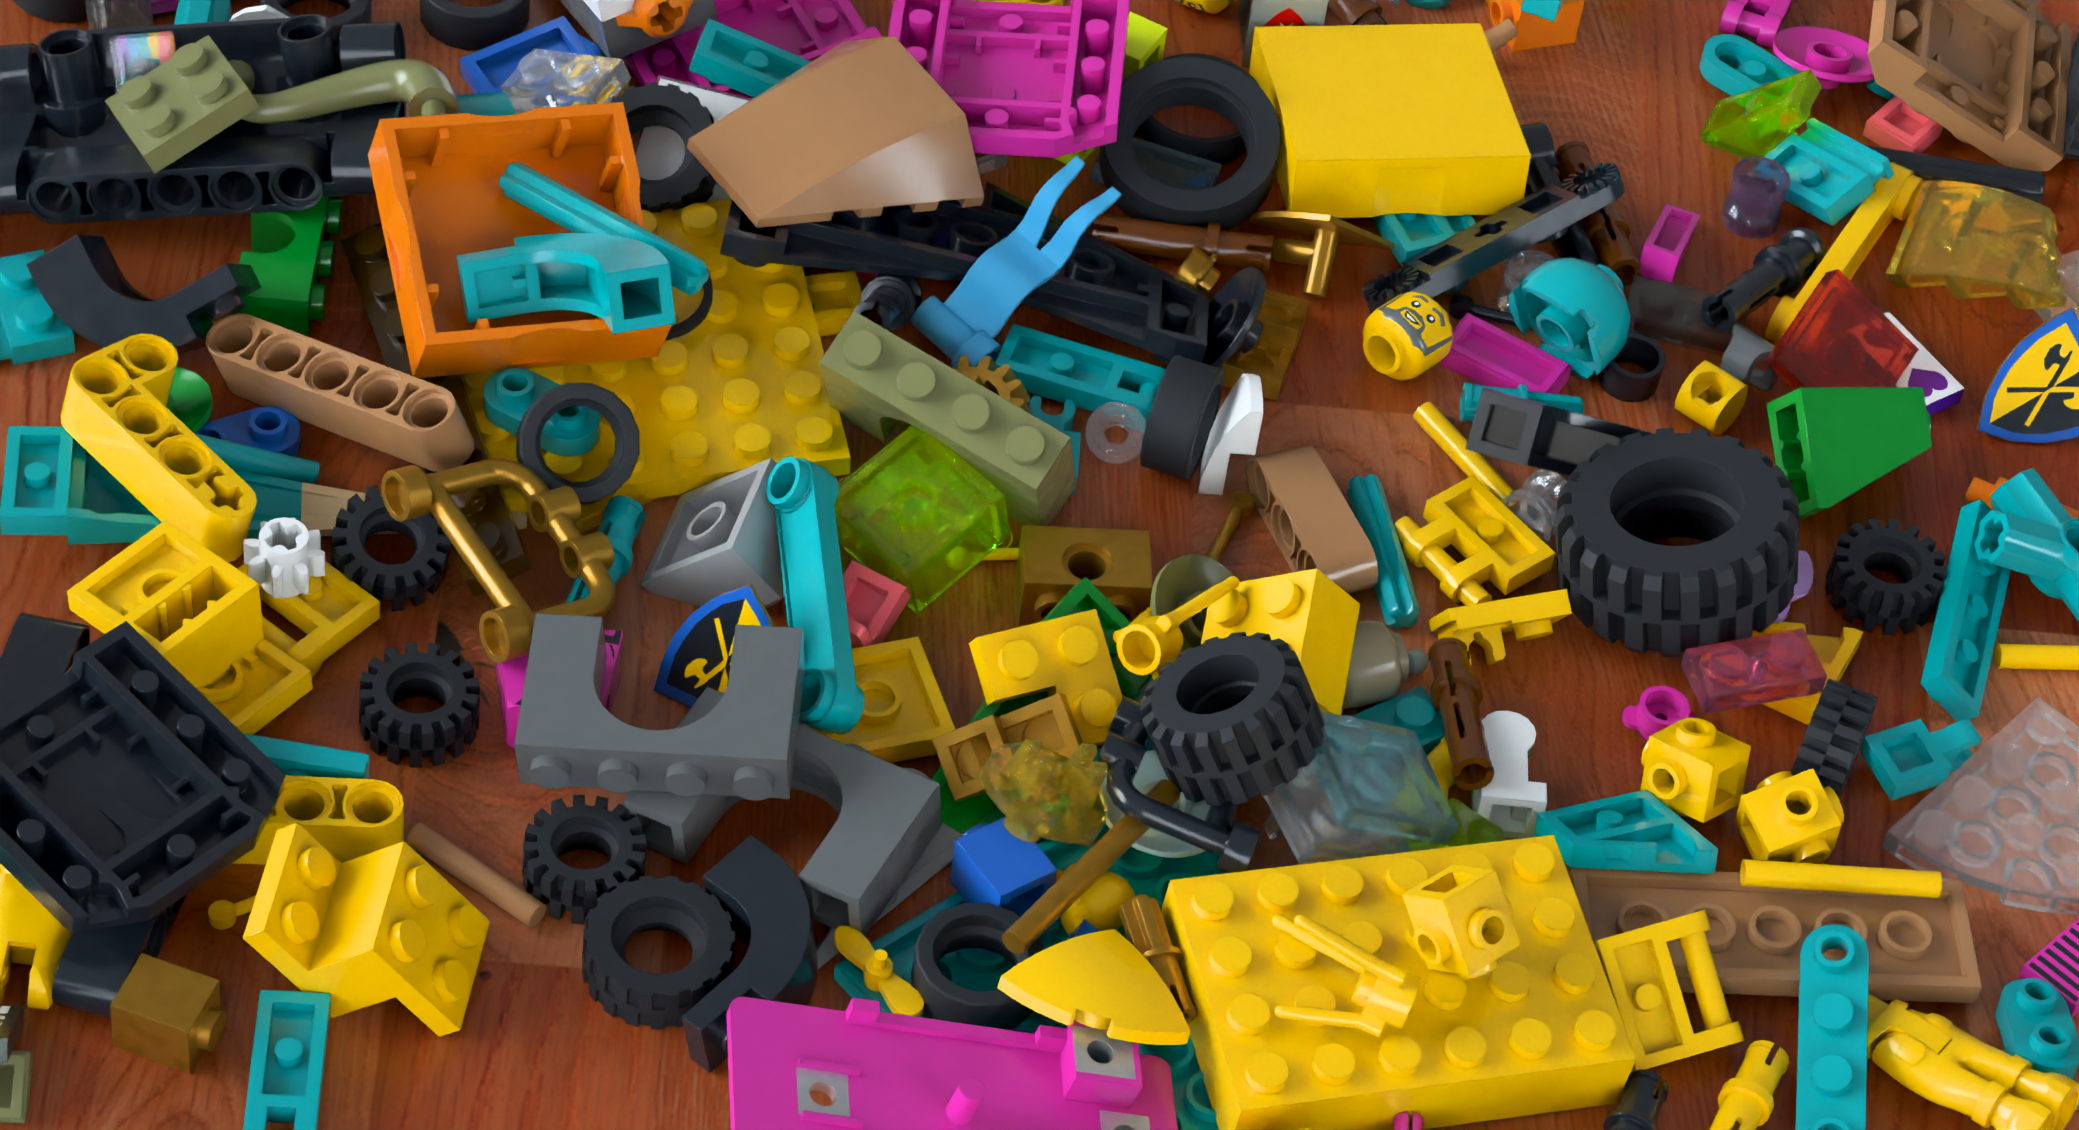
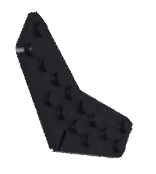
M986 182L984 200L981 206L962 208L958 200L940 201L936 210L913 212L909 205L883 207L881 216L859 218L853 210L834 212L831 221L757 228L732 200L720 254L734 257L739 263L751 267H762L768 263L920 277L939 281H962L972 265L984 252L1008 237L1017 228L1031 204ZM1052 214L1050 215L1044 235L1037 246L1039 250L1052 239L1064 220ZM1087 232L1083 233L1069 260L1053 278L1034 289L1021 302L1022 304L1150 351L1154 358L1166 364H1169L1175 355L1202 363L1207 348L1209 300L1201 290L1182 280L1176 279L1174 276Z

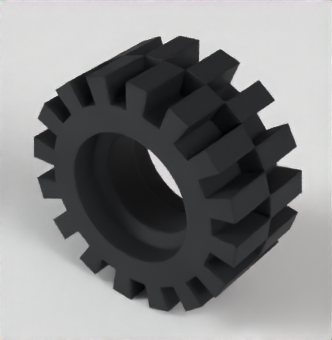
M376 485L366 488L365 501L356 493L348 500L347 511L342 508L340 509L336 517L335 527H333L330 563L351 582H355L379 600L380 611L382 599L392 601V611L404 610L405 598L409 597L415 607L424 602L426 590L432 595L437 591L440 586L441 577L444 578L451 541L430 512L422 517L403 522L396 521L387 511L383 497L380 496L378 486ZM393 531L410 538L414 543L416 552L408 562L395 565L385 564L369 556L365 543L375 533Z
M1878 518L1868 519L1865 529L1859 522L1850 526L1848 534L1843 532L1839 537L1825 578L1827 579L1825 584L1826 595H1832L1830 604L1834 610L1846 607L1843 619L1850 624L1857 618L1864 620L1861 629L1872 633L1875 624L1882 626L1883 635L1894 636L1897 625H1899L1903 634L1913 632L1916 623L1920 627L1925 625L1929 620L1930 614L1933 615L1947 575V567L1943 566L1945 556L1942 550L1933 552L1936 542L1930 536L1921 541L1917 539L1920 529L1911 524L1906 532L1898 530L1899 520L1889 519L1886 528L1880 526ZM1867 570H1882L1892 573L1904 583L1884 582L1872 576Z
M417 642L406 643L405 654L399 655L394 646L384 651V662L374 657L368 663V673L363 672L360 679L359 724H361V734L364 741L370 739V749L378 756L388 748V761L399 765L403 756L410 757L411 768H422V757H431L433 767L445 764V751H448L456 759L464 753V743L471 746L476 738V729H479L480 684L478 677L474 678L473 666L469 661L460 665V654L450 649L445 657L440 656V645L429 643L427 653L418 652ZM422 696L433 698L444 704V706L428 713H411L398 708L395 704L406 698Z
M1828 679L1799 748L1791 771L1792 775L1794 776L1813 768L1822 787L1830 786L1840 800L1869 727L1878 697Z
M573 795L572 807H566L562 798L551 802V815L541 808L534 815V825L528 823L523 842V885L527 893L533 892V897L545 905L550 902L549 916L560 920L564 912L569 911L572 912V923L584 924V913H589L590 909H594L597 906V899L605 892L610 893L616 889V885L626 880L628 882L640 880V876H645L646 835L641 834L642 824L637 817L628 820V808L619 803L611 812L608 810L609 798L597 796L595 806L585 805V795ZM587 849L605 855L610 859V862L594 869H578L564 864L558 858L569 851Z

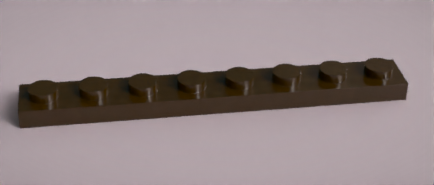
M380 222L342 240L341 243L386 366L412 376L385 238ZM460 375L419 378L450 391L474 439V450L469 459L462 465L491 459ZM424 468L426 475L437 472ZM501 484L489 485L450 495L509 579L533 569ZM451 543L464 581L473 596L484 592L485 590Z

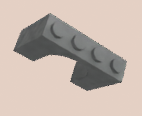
M535 614L514 743L520 784H533L546 789H559L565 786L603 788L615 793H626L632 790L671 792L684 797H692L699 794L739 796L753 801L767 798L790 799L805 675L803 628L736 624L729 680L725 693L718 704L704 717L689 725L668 730H648L620 721L608 712L600 702L607 660L602 617Z
M707 687L677 728L689 725L704 717L718 704L724 693ZM799 721L791 789L804 791L821 798L832 806L839 815L830 832L799 874L801 885L807 897L811 919L834 929L841 925L850 926L866 936L942 826L940 784L932 781L928 776L916 769H904L873 756L859 745L841 743L815 732L810 726ZM632 790L624 798V805L628 808V820L637 817L642 824L641 834L646 835L647 848L687 865L726 811L744 798L710 794L684 797L671 792Z

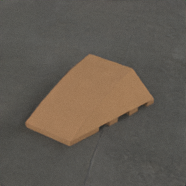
M895 36L842 42L692 136L687 144L689 151L757 228L831 221L834 212L853 210L859 218L881 216L883 207L909 205L913 212L936 210L940 201L958 200L962 208L981 206L984 200V192L965 113Z

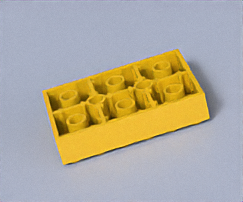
M1554 835L1170 880L1161 913L1172 945L1179 947L1184 956L1180 969L1192 1004L1197 1011L1196 1018L1187 1025L1191 1031L1190 1036L1195 1048L1200 1071H1202L1204 1076L1203 1081L1210 1104L1216 1112L1215 1120L1218 1130H1296L1309 1127L1311 1130H1394L1393 1119L1402 1112H1408V1129L1413 1112L1421 1115L1423 1118V1130L1617 1104L1636 1061L1633 1048ZM1453 864L1496 871L1502 891L1512 905V920L1521 944L1498 958V966L1494 970L1482 976L1469 979L1460 978L1457 973L1427 968L1425 960L1420 956L1415 947L1413 939L1415 931L1402 896L1403 893ZM1281 914L1294 921L1297 915L1303 914L1382 961L1421 977L1416 997L1403 1027L1398 1029L1385 1023L1380 1036L1376 1037L1356 1028L1278 1018L1275 1015V1008L1278 1005L1306 1006L1362 1013L1363 1006L1351 1002L1361 974L1276 928L1272 924L1273 916Z

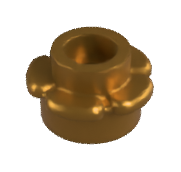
M1195 247L1174 277L1198 288L1207 295L1221 275V272L1213 267V263L1217 260V255L1213 253L1209 257Z

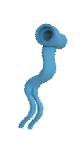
M1077 155L1043 185L1017 228L1008 237L990 247L976 260L959 286L944 303L936 296H931L913 314L910 323L952 360L951 368H957L958 361L963 355L968 356L973 367H977L985 355L990 356L994 363L996 362L1002 346L994 338L1005 326L1015 309L1034 289L1046 283L1062 269L1086 229L1121 197L1122 194L1112 186L1100 196L1084 204L1063 222L1052 239L1039 250L1037 246L1044 235L1053 208L1065 189L1078 176L1086 164Z

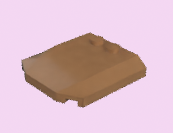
M1874 0L1868 58L1875 82L1903 100L1916 113L1925 114L1948 129L1961 142L1970 143L2006 167L2032 171H2049L2064 156L2072 30L2064 21L2054 28L2037 9L2041 0Z

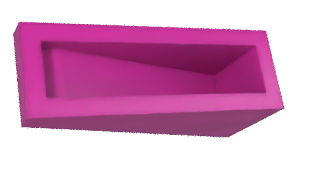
M1669 204L1665 205L1644 244L1639 260L1642 267L1640 268L1641 275L1632 283L1631 287L1667 299L1701 215Z

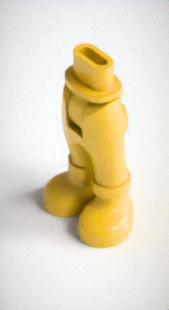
M1868 993L1867 1058L1872 1057V1060L1878 1067L1899 1083L1933 1103L1970 1116L1974 1122L1984 1128H1989L1992 1125L1996 1130L2065 1129L2079 1103L2078 1082L2060 1073H2043L2031 1069V1061L2017 1054L2012 1056L1956 1027L1952 1021L1936 1013L1927 1014L1913 1009L1907 1011L1908 1003L1895 999L1890 1004H1887Z

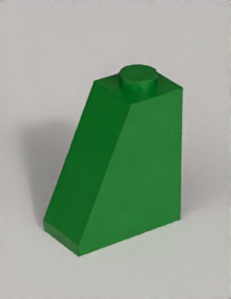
M1923 387L1798 388L1767 403L1775 465L1784 472L1792 483V491L1797 495L1799 504V520L1833 506L1932 447L1930 435L1931 419L1926 410Z

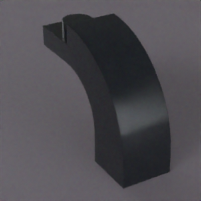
M76 235L26 264L37 288L53 312L76 333L103 347L140 333L163 337L172 343L177 353L205 347L206 335L214 325L213 322L241 311L247 305L244 297L261 288L251 265L226 263L168 297L154 300L141 294L129 284L120 271L104 237Z
M749 835L702 876L705 892L709 895L713 893L721 901V907L725 912H729L733 920L732 931H735V936L749 947L739 966L682 1016L690 1059L709 1073L728 1058L726 1013L735 998L750 997L808 1006L817 979V949L810 909L801 882L792 868L778 854L752 835Z

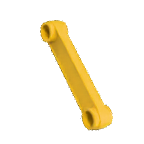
M1894 162L1890 163L1894 175L1889 180L1881 177L1873 184L1875 191L1862 201L1797 297L1794 299L1785 295L1780 300L1769 321L1765 334L1766 339L1775 342L1776 347L1796 356L1801 354L1810 358L1814 354L1827 329L1830 319L1828 312L1892 219L1895 217L1904 221L1912 210L1923 184V179L1914 175V171Z

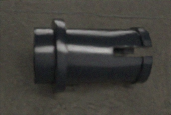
M1640 1069L1631 1072L1625 1083V1089L1617 1110L1607 1115L1603 1130H1657L1655 1123L1670 1091L1668 1083L1666 1081L1659 1083L1656 1094L1653 1095L1661 1076L1650 1070Z

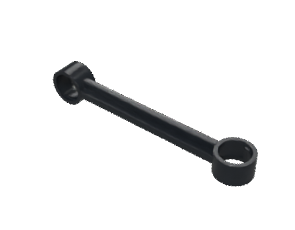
M1542 122L1520 125L1531 154L1525 188L1528 195L1550 184L1558 187L1562 183L1555 171V149L1549 129ZM1580 220L1567 226L1568 231L1563 236L1551 241L1559 258H1576L1588 261L1596 266L1601 265ZM1630 324L1625 345L1618 355L1599 373V382L1609 395L1621 401L1641 402L1647 400L1657 390L1665 365V354L1654 340L1647 336L1636 334ZM1616 363H1635L1643 367L1648 373H1631L1620 368Z

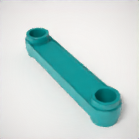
M785 457L771 471L766 484V495L768 501L775 507L788 627L803 628L805 675L799 719L821 732L843 735L850 732L857 725L862 716L865 697L862 689L856 685L834 507L838 497L839 485L836 477L830 474L824 467L805 458Z

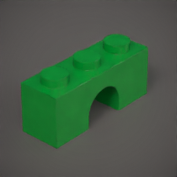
M333 196L321 197L319 203L315 206L301 211L251 213L252 252L241 251L239 264L251 265L261 288L244 297L247 305L236 314H248L310 337L313 321L323 322L325 318L327 285L320 283L322 277L332 278L336 245L335 241H329V236L341 234L344 211L343 199L333 198Z

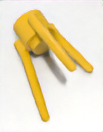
M1230 576L1174 611L1162 616H1151V606H1149L1128 626L1113 633V640L1117 644L1118 657L1123 666L1134 674L1148 675L1151 673L1153 680L1159 678L1158 671L1167 662H1174L1181 652L1183 635L1179 625L1239 586V579L1236 576Z
M1281 914L1273 916L1272 924L1276 928L1360 973L1361 975L1351 1002L1363 1006L1362 1013L1306 1006L1278 1005L1275 1008V1015L1278 1018L1356 1028L1376 1037L1380 1036L1385 1023L1398 1029L1403 1027L1416 997L1421 977L1382 961L1303 914L1297 915L1294 921Z

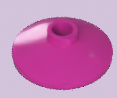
M1811 26L1787 28L1778 32L1774 37L1772 46L1774 53L1783 62L1805 74L1806 81L1815 87L1835 89L1839 86V83L1865 82L1874 79L1868 58L1869 43L1858 37L1837 30Z

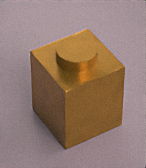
M144 953L138 958L110 1005L113 1047L191 1074L204 1050L212 1052L217 1047L227 1020L226 1012L220 1010L218 979Z

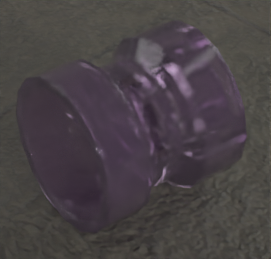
M1755 156L1744 158L1735 165L1729 183L1731 191L1726 196L1721 212L1722 221L1729 230L1749 239L1768 237L1776 231L1782 213L1781 204L1786 199L1791 183L1790 175L1784 166L1775 160Z

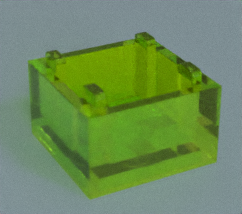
M913 425L908 427L839 484L838 497L834 505L839 544L863 566L905 586L910 594V599L906 605L916 614L1011 536L1004 495L951 448Z

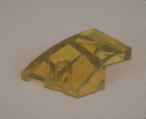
M1942 180L1922 182L1885 273L1897 289L1946 285L1957 299L2007 296L2018 310L2065 307L2067 301V294L2060 284L2058 266L2062 265L2060 249L2055 244L2058 235L2056 218L2050 208L2027 198L1983 185Z

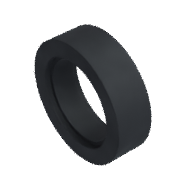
M1177 57L1152 63L1136 71L1122 83L1117 142L1100 146L1099 164L1104 185L1107 190L1113 186L1122 194L1115 203L1130 218L1208 228L1209 222L1221 224L1220 230L1228 231L1250 218L1261 207L1272 188L1280 146L1279 122L1274 107L1264 91L1251 78L1232 66L1199 57ZM1181 105L1199 106L1217 112L1236 127L1244 140L1247 157L1233 176L1216 186L1195 190L1176 188L1155 179L1141 166L1134 154L1131 142L1136 130L1148 117L1163 109Z

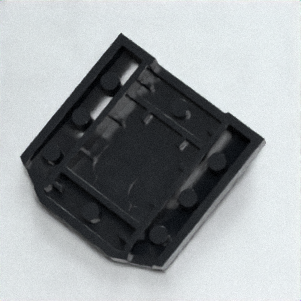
M125 621L76 652L73 656L71 671L0 715V863L71 934L148 921L255 848L283 791L286 775L144 637Z

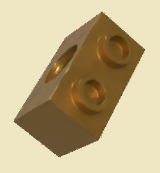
M1022 525L1016 566L1018 625H1030L1041 622L1071 588L1085 576L1132 622L1150 606L1153 587L1150 531Z

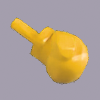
M1074 864L1070 865L1065 871H1062V870H1060V869L1057 868V874H1056V881H1055V883H1056ZM1106 871L1060 916L1061 924L1068 935L1084 919L1099 931L1117 930L1123 925L1119 915L1120 905L1135 896V892L1127 880L1117 873Z

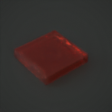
M1839 269L1825 273L1765 362L1794 390L1798 388L1894 387L1919 349Z

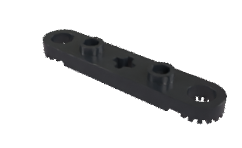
M1607 162L1604 165L1597 163L1594 170L1591 165L1586 166L1587 172L1585 173L1581 169L1576 170V174L1568 175V179H1564L1562 181L1563 184L1558 187L1550 184L1402 262L1404 268H1398L1397 272L1394 273L1393 270H1390L1387 277L1383 274L1377 275L1378 279H1371L1368 281L1369 284H1365L1363 286L1364 289H1362L1370 315L1377 308L1403 293L1416 291L1426 294L1431 298L1437 295L1443 296L1456 293L1468 285L1469 278L1537 242L1544 243L1560 238L1568 231L1567 226L1611 204L1624 194L1625 186L1619 168L1615 164L1611 165V163Z

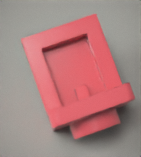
M852 560L843 574L851 647L857 648L883 643L911 596L905 586Z

